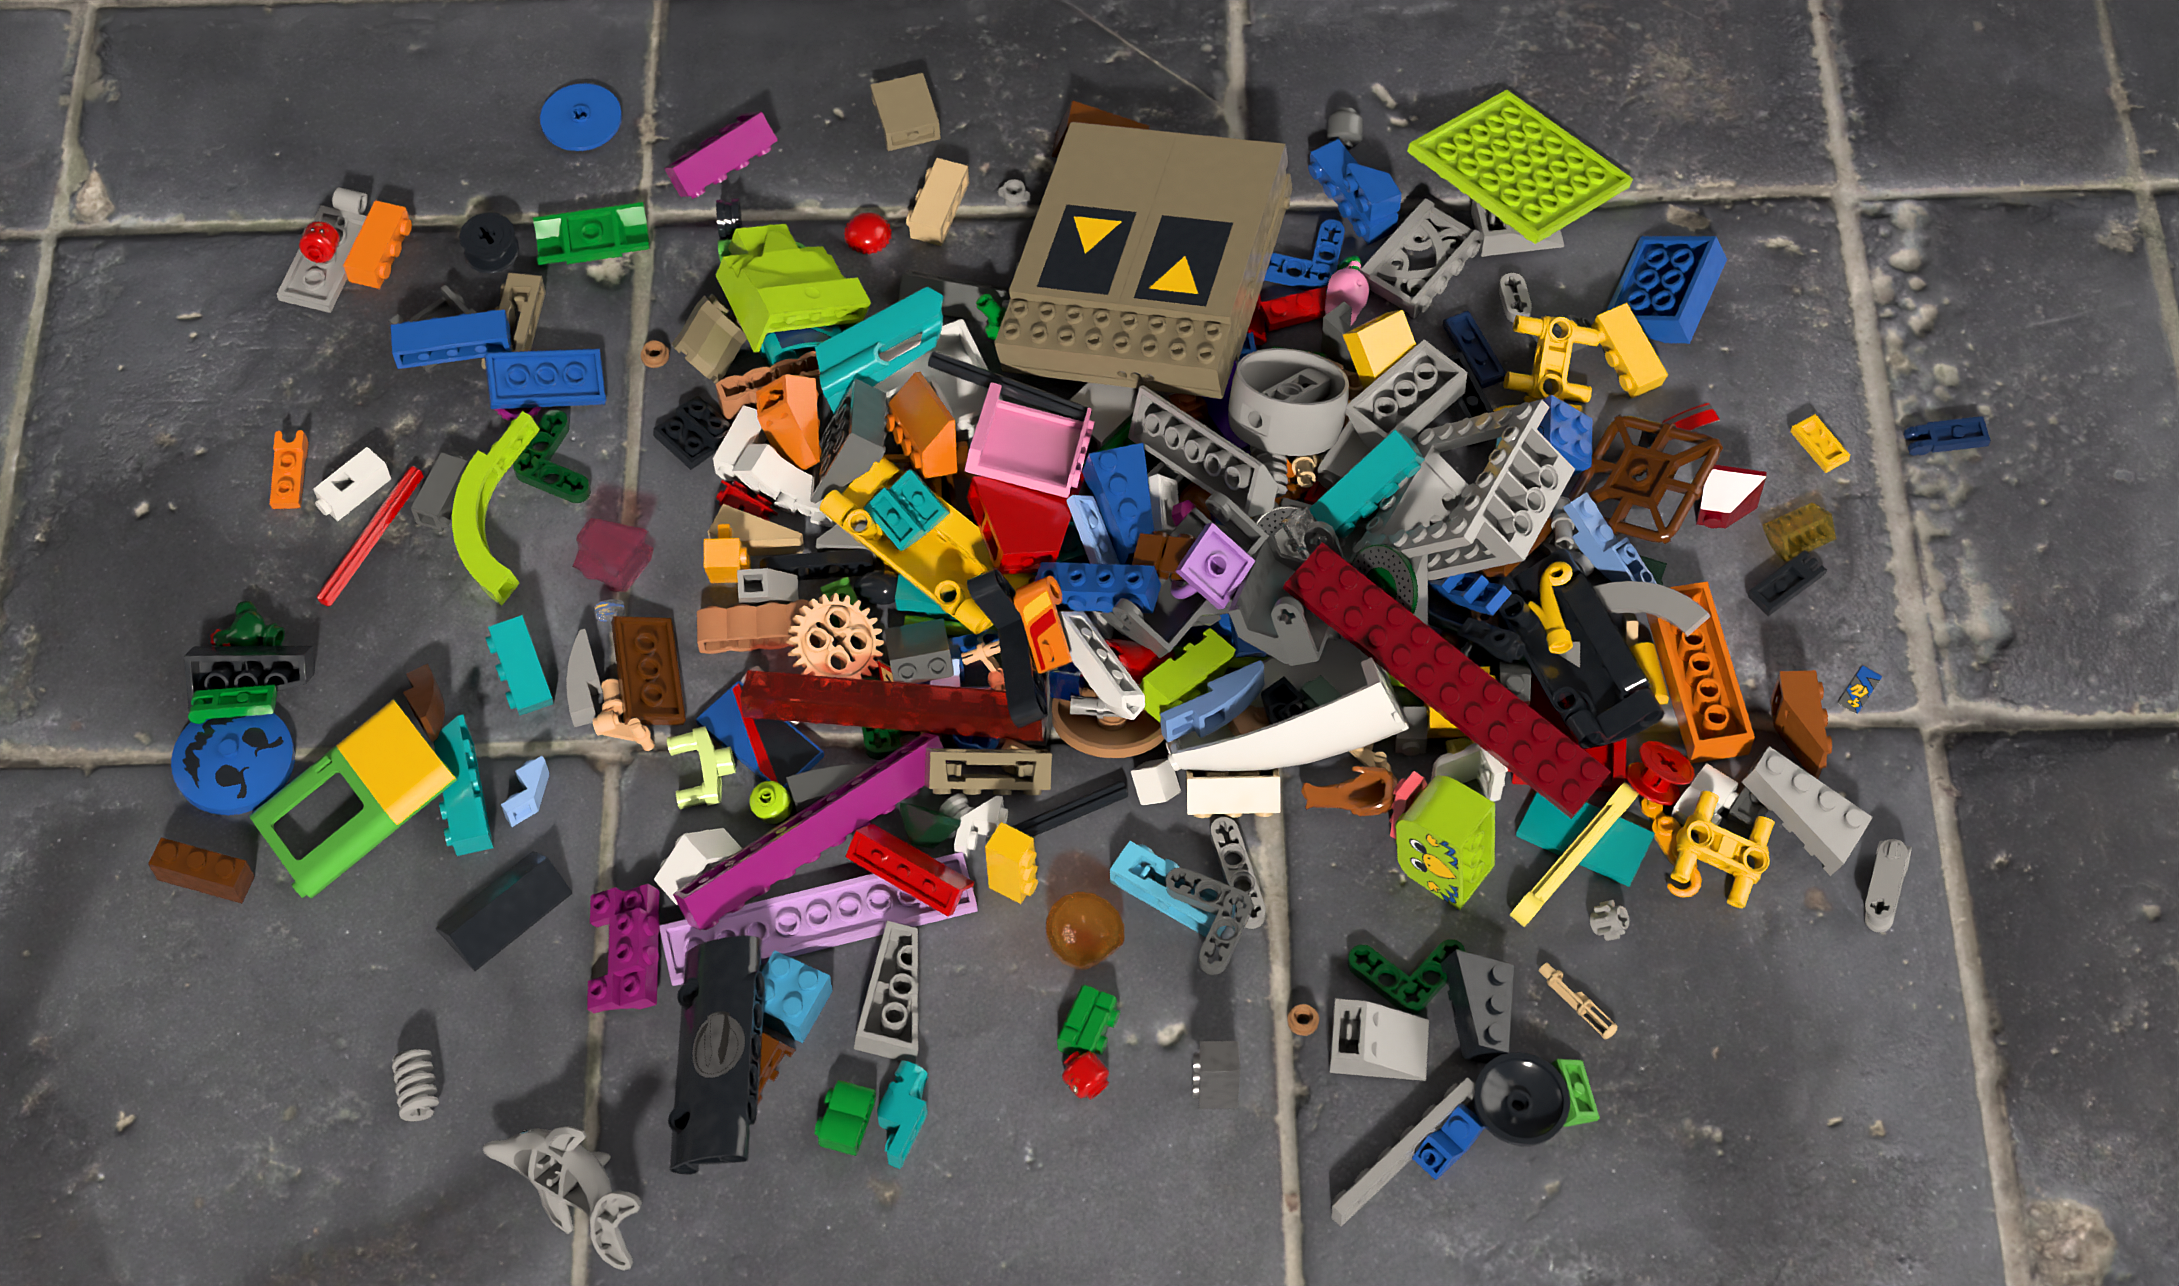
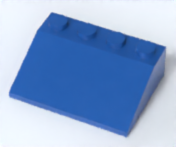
M1641 236L1606 311L1627 303L1646 337L1663 343L1690 344L1727 261L1717 236Z

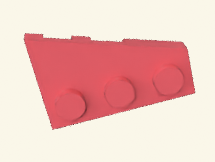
M1414 771L1407 780L1402 778L1393 792L1396 796L1391 806L1394 810L1389 822L1392 823L1390 836L1394 839H1397L1395 824L1402 813H1406L1413 804L1417 794L1428 785L1425 778Z

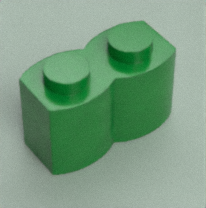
M841 1080L837 1081L835 1088H829L825 1099V1106L828 1109L824 1117L820 1116L815 1126L814 1134L818 1136L819 1146L857 1156L875 1106V1089Z

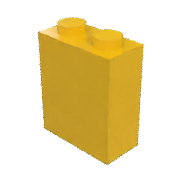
M1403 310L1386 312L1342 334L1364 390L1417 346Z

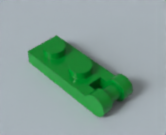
M275 685L196 691L192 696V706L189 709L188 719L192 723L201 724L206 719L273 714L277 698Z

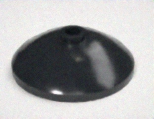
M1511 1052L1500 1055L1485 1065L1475 1082L1473 1101L1480 1121L1492 1135L1508 1144L1528 1147L1545 1143L1561 1130L1568 1118L1570 1095L1563 1077L1553 1065L1536 1055L1524 1052ZM1512 1103H1518L1522 1110H1515L1512 1107Z

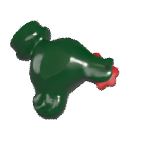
M243 601L238 603L235 608L236 619L226 630L217 629L210 635L211 644L216 646H260L261 644L263 646H281L284 641L285 630L276 623H271L267 626L263 617L257 613L254 604L250 601Z

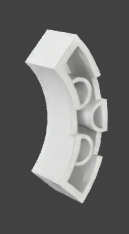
M748 444L732 469V472L756 494L762 491L764 494L775 499L774 506L785 512L795 515L799 511L806 516H811L810 521L814 524L834 527L836 525L834 521L820 511L819 508L823 499L816 504L810 501L812 475L787 462L768 444ZM843 486L838 491L842 494L847 486Z

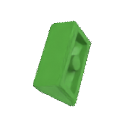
M1557 1059L1551 1063L1563 1077L1570 1095L1569 1115L1563 1127L1599 1120V1114L1583 1060Z

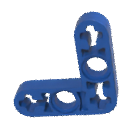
M1332 219L1326 220L1321 224L1312 261L1272 253L1269 262L1270 266L1267 269L1264 280L1307 290L1328 286L1329 278L1336 272L1345 233L1343 224ZM1330 231L1335 232L1333 242L1327 241ZM1328 251L1333 254L1334 258L1325 260L1319 254ZM1279 266H1282L1281 272H1278ZM1297 268L1301 271V274L1299 276H1291L1286 270ZM1307 272H1310L1309 278H1306ZM1319 275L1325 276L1324 280H1318Z

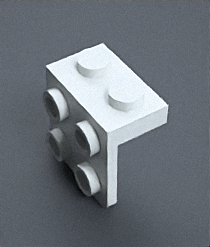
M1473 743L1466 747L1464 751L1455 754L1447 753L1440 756L1433 764L1431 780L1437 775L1448 776L1460 783L1477 778L1486 798L1494 802L1501 799L1502 789L1505 786V774L1508 768L1478 744Z

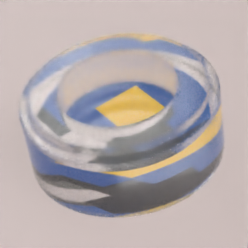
M609 599L595 605L596 619L602 622H611L613 616H625L624 602L617 599Z

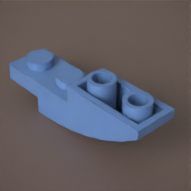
M1587 492L1563 507L1579 531L1573 536V540L1583 554L1611 582L1638 581L1657 584L1652 573L1647 569L1629 539L1626 537L1618 541L1613 530L1607 524Z
M1259 660L1208 683V693L1160 713L1161 732L1164 739L1170 742L1193 731L1202 738L1240 715L1255 700L1265 685L1263 662Z

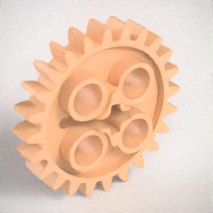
M835 593L831 596L829 602L824 594L819 597V603L813 598L808 602L809 608L802 606L799 609L802 616L795 615L792 618V621L797 626H791L788 628V632L795 636L788 639L786 643L793 645L795 649L789 652L788 656H797L798 660L793 664V667L802 665L804 669L800 676H806L808 673L812 675L810 679L811 685L820 680L821 689L823 690L830 683L833 691L840 689L841 684L845 690H848L852 687V682L857 686L859 681L862 680L861 677L866 678L872 675L869 669L874 670L878 667L877 662L873 659H878L883 655V653L876 650L877 647L884 644V641L876 639V635L881 633L882 629H873L872 625L878 619H868L866 617L870 611L869 608L863 611L859 610L861 601L858 600L850 605V597L847 595L840 602L838 594ZM830 615L836 616L839 619L840 628L831 625ZM816 623H820L821 628H818ZM810 635L816 636L819 639L820 648H815L811 645L809 641ZM852 636L860 641V650L855 649L851 645L850 639ZM834 638L839 641L836 647L832 645ZM849 656L854 658V662L850 661ZM831 657L839 659L841 663L840 670L832 667Z

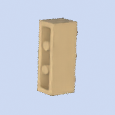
M937 158L933 168H928L925 176V186L923 189L920 188L918 190L916 206L907 215L906 225L910 229V238L942 246L969 184L967 165Z

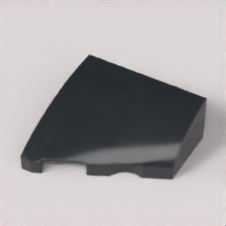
M1285 676L1261 692L1269 725L1309 710L1303 704L1304 696Z

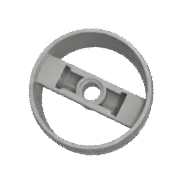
M1271 348L1252 352L1240 360L1233 377L1228 405L1230 428L1236 436L1247 444L1270 453L1287 456H1307L1324 452L1336 444L1344 425L1349 397L1348 378L1337 365L1313 353L1286 348Z

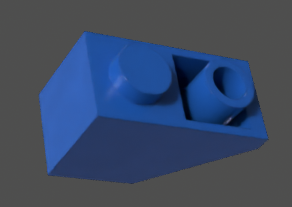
M1355 163L1346 164V175L1343 178L1344 186L1349 193L1352 192L1359 211L1365 213L1370 222L1400 211L1402 193L1389 173Z

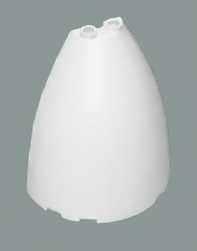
M1341 636V639L1338 640L1328 637L1321 657L1317 662L1290 666L1272 656L1262 661L1264 664L1265 685L1261 692L1283 676L1300 691L1306 682L1313 681L1321 675L1343 695L1342 697L1243 735L1235 736L1226 724L1202 738L1193 731L1170 742H1165L1170 753L1168 759L1175 771L1180 769L1222 772L1270 770L1308 764L1362 748L1408 729L1409 726L1387 672L1376 664L1372 657L1366 656ZM1261 692L1250 705L1264 707Z

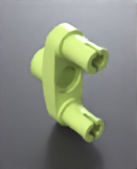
M705 726L694 728L693 732L667 737V745L671 756L697 750L700 755L704 782H702V785L676 791L679 808L684 809L705 803L707 806L720 803L722 798V776L736 773L731 747L715 750Z

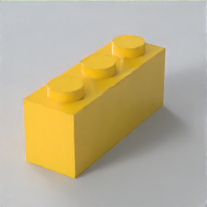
M1625 303L1597 315L1591 328L1601 330L1599 343L1605 351L1606 360L1616 370L1622 389L1628 391L1631 399L1662 386L1668 374L1629 305Z
M1001 822L985 846L989 888L1022 904L1027 895L1031 896L1038 885V879H1036L1037 866L1035 864L1037 853L1034 849V838Z

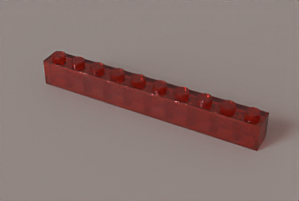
M748 670L740 696L743 717L1042 742L1047 717L1025 727H1016L1009 714L1006 691Z

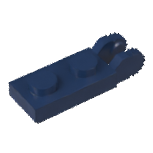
M1982 416L1927 422L1926 425L1909 427L1903 431L1904 438L1908 441L1921 440L1926 436L1928 440L1917 441L1908 446L1909 454L1913 456L1925 455L1929 452L1935 453L1987 447L1991 441L1984 417Z

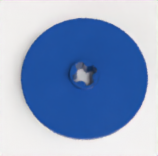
M574 84L558 90L547 99L540 113V124L546 138L554 145L571 151L590 150L605 144L616 134L622 120L621 107L617 98L607 89L594 84Z

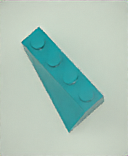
M1395 429L1314 503L1308 511L1317 521H1322L1332 526L1337 539L1340 537L1345 538L1354 531L1355 524L1362 517L1367 518L1375 512L1377 503L1384 497L1392 496L1399 489L1398 484L1406 477L1414 476L1421 469L1420 464L1425 458L1409 437Z
M463 714L455 717L440 730L437 740L434 741L435 749H433L458 779L442 792L444 801L439 802L442 819H447L449 825L448 828H444L447 846L453 845L457 856L493 848L475 745Z

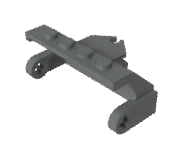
M1213 492L1206 500L1205 504L1208 510L1224 526L1215 525L1252 557L1269 535L1224 494ZM1193 508L1170 536L1178 537V534L1182 533L1194 536L1197 539L1205 525L1212 522L1197 508ZM1170 573L1168 580L1159 579L1161 589L1153 613H1142L1134 603L1121 598L1113 607V612H1102L1100 616L1122 636L1151 649L1161 658L1173 649L1191 627L1211 626L1221 619L1220 615L1229 614L1228 610L1237 590L1224 609H1217L1198 591L1190 597L1177 599L1173 597L1170 591L1172 573Z
M1316 521L1307 527L1304 543L1309 556L1322 543L1319 538H1314L1315 533L1319 532L1320 536H1326L1323 543L1345 560L1332 526L1322 521ZM1270 533L1265 542L1253 554L1252 558L1255 560V563L1239 585L1228 612L1239 638L1284 664L1295 666L1317 662L1321 657L1328 637L1338 640L1341 639V635L1283 589L1284 583L1305 560L1282 554L1274 534Z

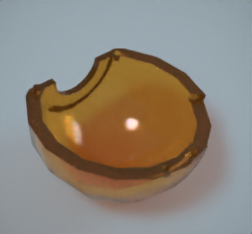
M1075 892L1063 896L1052 905L1045 922V938L1051 953L1062 964L1077 970H1086L1108 958L1123 945L1124 924L1119 912L1108 900L1094 893Z

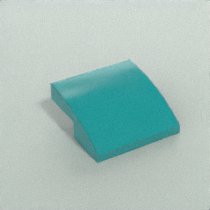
M909 469L890 489L884 487L864 507L900 551L918 541L950 514L948 509L912 469Z

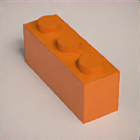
M374 201L343 264L349 282L380 289L384 279H388L391 265L395 257L397 258L400 255L401 244L405 236L410 234L412 222L409 219L406 207Z

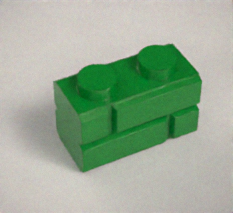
M1081 985L1058 1035L1057 1049L1068 1055H1072L1076 1051L1080 1054L1090 1051L1102 1055L1108 1042V1037L1105 1034L1109 1027L1114 1028L1120 1016V1010L1117 1009V998L1103 991L1099 992L1090 986Z

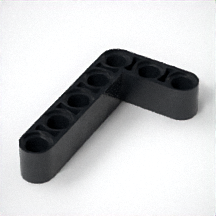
M997 568L990 569L968 579L967 586L973 600L998 629L1007 704L1013 723L1016 727L1022 728L1047 717L1048 707L1043 673L1038 674L1021 614L1014 605L1015 589Z

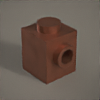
M1178 393L1169 396L1171 404L1210 428L1207 404L1202 396Z

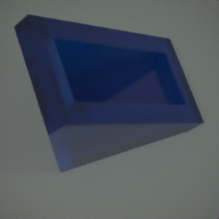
M1073 661L1050 670L1049 686L1051 698L1071 701V695L1082 696L1086 679L1074 665Z

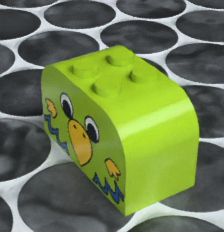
M1444 775L1435 776L1426 788L1417 794L1413 804L1406 813L1404 812L1400 815L1395 824L1397 859L1402 870L1408 877L1458 910H1461L1495 866V802L1453 778Z

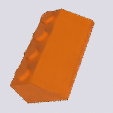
M915 372L888 403L889 414L885 415L887 430L889 432L892 431L896 443L902 446L904 455L910 458L913 469H917L923 479L957 473L955 419L922 373Z

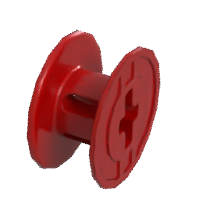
M1658 741L1643 743L1639 749L1640 758L1643 762H1634L1628 765L1626 769L1628 782L1641 796L1649 801L1660 805L1671 806L1676 804L1681 797L1680 788L1677 784L1685 785L1692 782L1695 776L1693 766L1681 752L1670 745Z

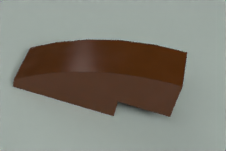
M427 663L406 674L412 688L403 693L415 718L430 741L433 742L437 740L442 729L445 717V704L440 688Z

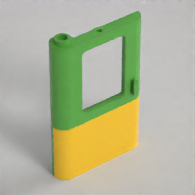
M392 699L249 815V817L295 880L291 884L295 891L302 898L308 895L312 899L458 779L434 752L400 708L397 701ZM341 773L363 802V809L303 859L296 860L275 831V822L334 774Z

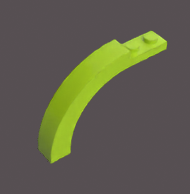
M523 411L510 423L507 431L499 441L492 445L487 455L478 450L470 460L458 484L452 510L454 542L464 566L481 589L501 606L520 583L511 570L500 564L492 556L486 539L485 519L490 498L498 482L540 431L533 418Z

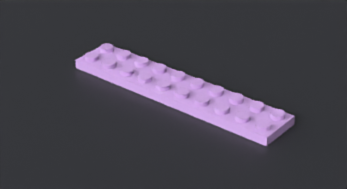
M963 852L935 858L937 861L969 878ZM869 874L746 904L742 909L734 913L725 914L719 918L717 925L707 930L702 929L700 931L690 926L686 919L660 925L659 927L672 986L683 984L685 953L691 948L707 941L742 935L758 937L762 940L761 964H765L774 950L788 957H794L883 935L887 921L916 927L977 912L978 908L972 887L963 891L954 914L948 917L879 876Z

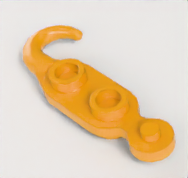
M1644 798L1641 803V810L1644 815L1653 820L1651 831L1655 833L1654 838L1668 861L1675 865L1679 854L1676 847V836L1682 827L1675 818L1663 813V805ZM1697 862L1692 871L1688 888L1678 889L1671 883L1667 884V888L1672 894L1686 898L1693 896L1699 891L1702 878L1697 869Z

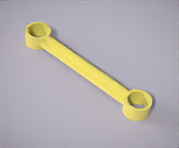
M1624 782L1546 874L1519 902L1510 916L1525 927L1609 828L1628 809L1639 793Z

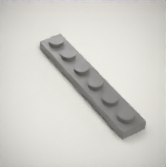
M1468 1078L1460 1085L1454 1083L1446 1091L1445 1099L1438 1106L1432 1104L1422 1115L1423 1120L1416 1127L1413 1125L1409 1126L1399 1139L1401 1141L1393 1149L1390 1146L1387 1147L1379 1155L1378 1163L1372 1169L1365 1168L1354 1181L1356 1184L1350 1190L1346 1191L1344 1189L1337 1194L1332 1201V1219L1340 1227L1343 1226L1412 1159L1429 1134L1442 1128L1458 1105L1464 1104L1468 1106L1473 1101L1475 1084Z

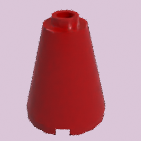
M1104 639L1139 687L1143 678L1166 660L1172 658L1175 661L1173 650L1159 658L1151 649L1135 641Z

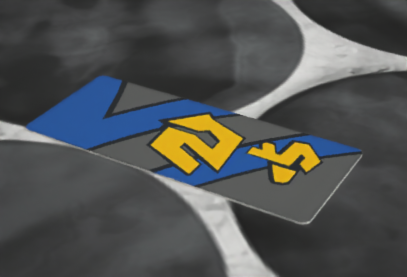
M1862 666L1838 701V704L1858 714L1882 676Z

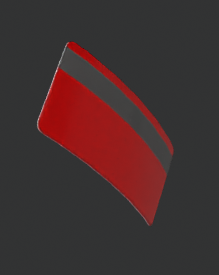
M1706 403L1680 412L1664 420L1662 424L1669 422L1675 424L1677 428L1691 431L1720 419L1712 406Z

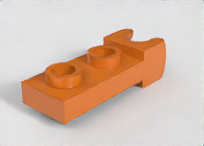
M299 430L296 432L294 441L287 443L282 438V432L276 431L273 446L275 452L270 506L272 509L301 508L305 460L308 454V439L306 434Z

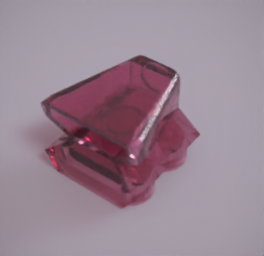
M590 518L577 535L576 540L579 551L572 567L580 570L587 579H597L605 583L610 591L626 592L651 561L654 548L644 543L649 535V531L634 526Z

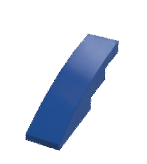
M1471 572L1428 581V590L1460 606L1492 616L1512 594L1505 585L1490 583L1482 574Z

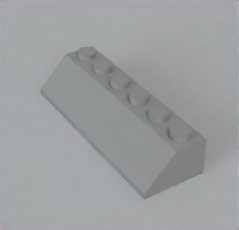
M1144 385L1139 386L1128 435L1130 440L1136 444L1143 443L1146 451L1210 494L1213 492L1224 494L1248 517L1272 512L1278 484L1264 464Z

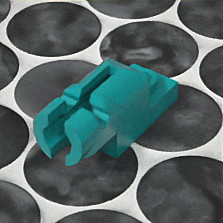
M905 1060L900 1062L894 1074L896 1082L892 1081L888 1084V1088L877 1108L879 1126L892 1132L885 1145L888 1163L898 1169H901L928 1115L927 1104L921 1100L925 1084L929 1078L927 1077L928 1073L920 1066Z

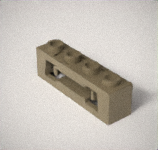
M508 273L506 284L503 283L501 285L500 306H496L495 310L505 309L510 327V338L516 319L515 306H517V312H521L514 336L516 347L514 351L513 345H511L512 352L531 351L546 294L542 276ZM485 357L482 358L483 369H486Z
M926 748L924 785L929 789H933L934 794H951V789H963L964 794L977 795L981 794V789H993V794L1010 795L1012 790H1023L1025 795H1041L1042 790H1051L1052 753L1047 750ZM946 760H961L966 765H1015L1014 774H1017L1019 777L1027 776V778H1014L1011 775L961 774V765L958 762L946 763ZM1016 761H1030V764L1016 763ZM947 775L961 776V778H949Z

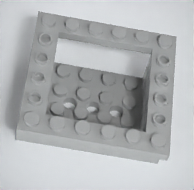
M1542 399L1529 403L1524 402L1514 407H1505L1499 411L1484 413L1473 418H1465L1458 422L1446 423L1443 426L1424 430L1419 435V442L1416 445L1425 458L1420 464L1421 469L1414 476L1406 477L1398 484L1399 489L1392 496L1384 497L1379 504L1380 509L1367 524V531L1363 538L1354 546V553L1348 563L1351 565L1355 556L1368 546L1387 544L1401 551L1407 559L1428 554V581L1524 561L1575 470L1537 430L1549 406ZM1502 437L1498 447L1490 454L1486 468L1477 477L1476 484L1472 483L1469 485L1439 455L1440 452Z

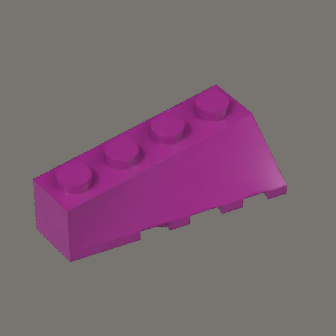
M762 112L742 113L736 118L737 122L727 124L719 129L722 135L706 138L699 144V151L696 149L689 150L664 168L680 197H691L693 199L700 196L706 191L704 187L710 183L715 185L724 181L728 177L726 173L732 169L740 170L750 164L748 159L756 154L759 157L772 150L770 145L778 140Z

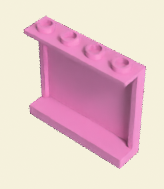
M991 382L970 445L965 472L1068 498L1071 487L1077 488L1092 435L1095 421L1089 420L1092 408L1087 409L1084 422L999 400L1002 385Z

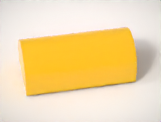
M1644 642L1631 646L1630 650L1652 686L1651 690L1659 704H1668L1669 697L1655 645Z

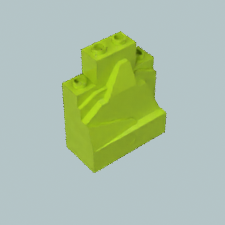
M786 224L735 229L728 247L732 255L723 256L716 277L754 352L760 351L767 333L841 324L845 331L864 320L871 302L858 277L846 279L842 276L832 255L827 254L824 246L798 248Z

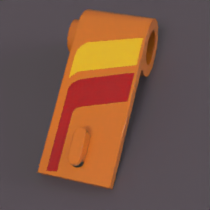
M1048 576L1017 588L1013 601L1016 609L1021 614L1038 674L1071 663L1072 658L1056 609V605L1062 602V592L1056 579Z

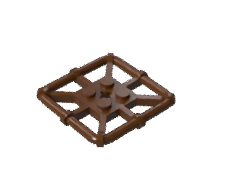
M1621 414L1615 416V420L1607 427L1592 453V467L1582 471L1567 498L1572 502L1580 497L1594 473L1610 474L1603 487L1588 494L1595 504L1608 498L1620 501L1611 518L1603 516L1613 530L1614 535L1621 533L1650 542L1669 543L1671 538L1680 529L1695 500L1700 499L1703 493L1701 489L1723 449L1721 441L1709 435L1677 428L1675 424L1669 422L1661 424L1634 416L1622 417ZM1627 427L1657 434L1651 448L1647 449L1633 445ZM1620 432L1625 449L1618 462L1615 464L1603 461L1602 459L1616 434ZM1673 439L1697 444L1676 455L1663 453L1668 441ZM1706 456L1692 483L1673 479L1679 467ZM1646 473L1647 477L1645 479L1637 481V476H1642ZM1666 490L1685 494L1669 524L1665 527L1658 504ZM1632 505L1650 509L1658 531L1623 522Z

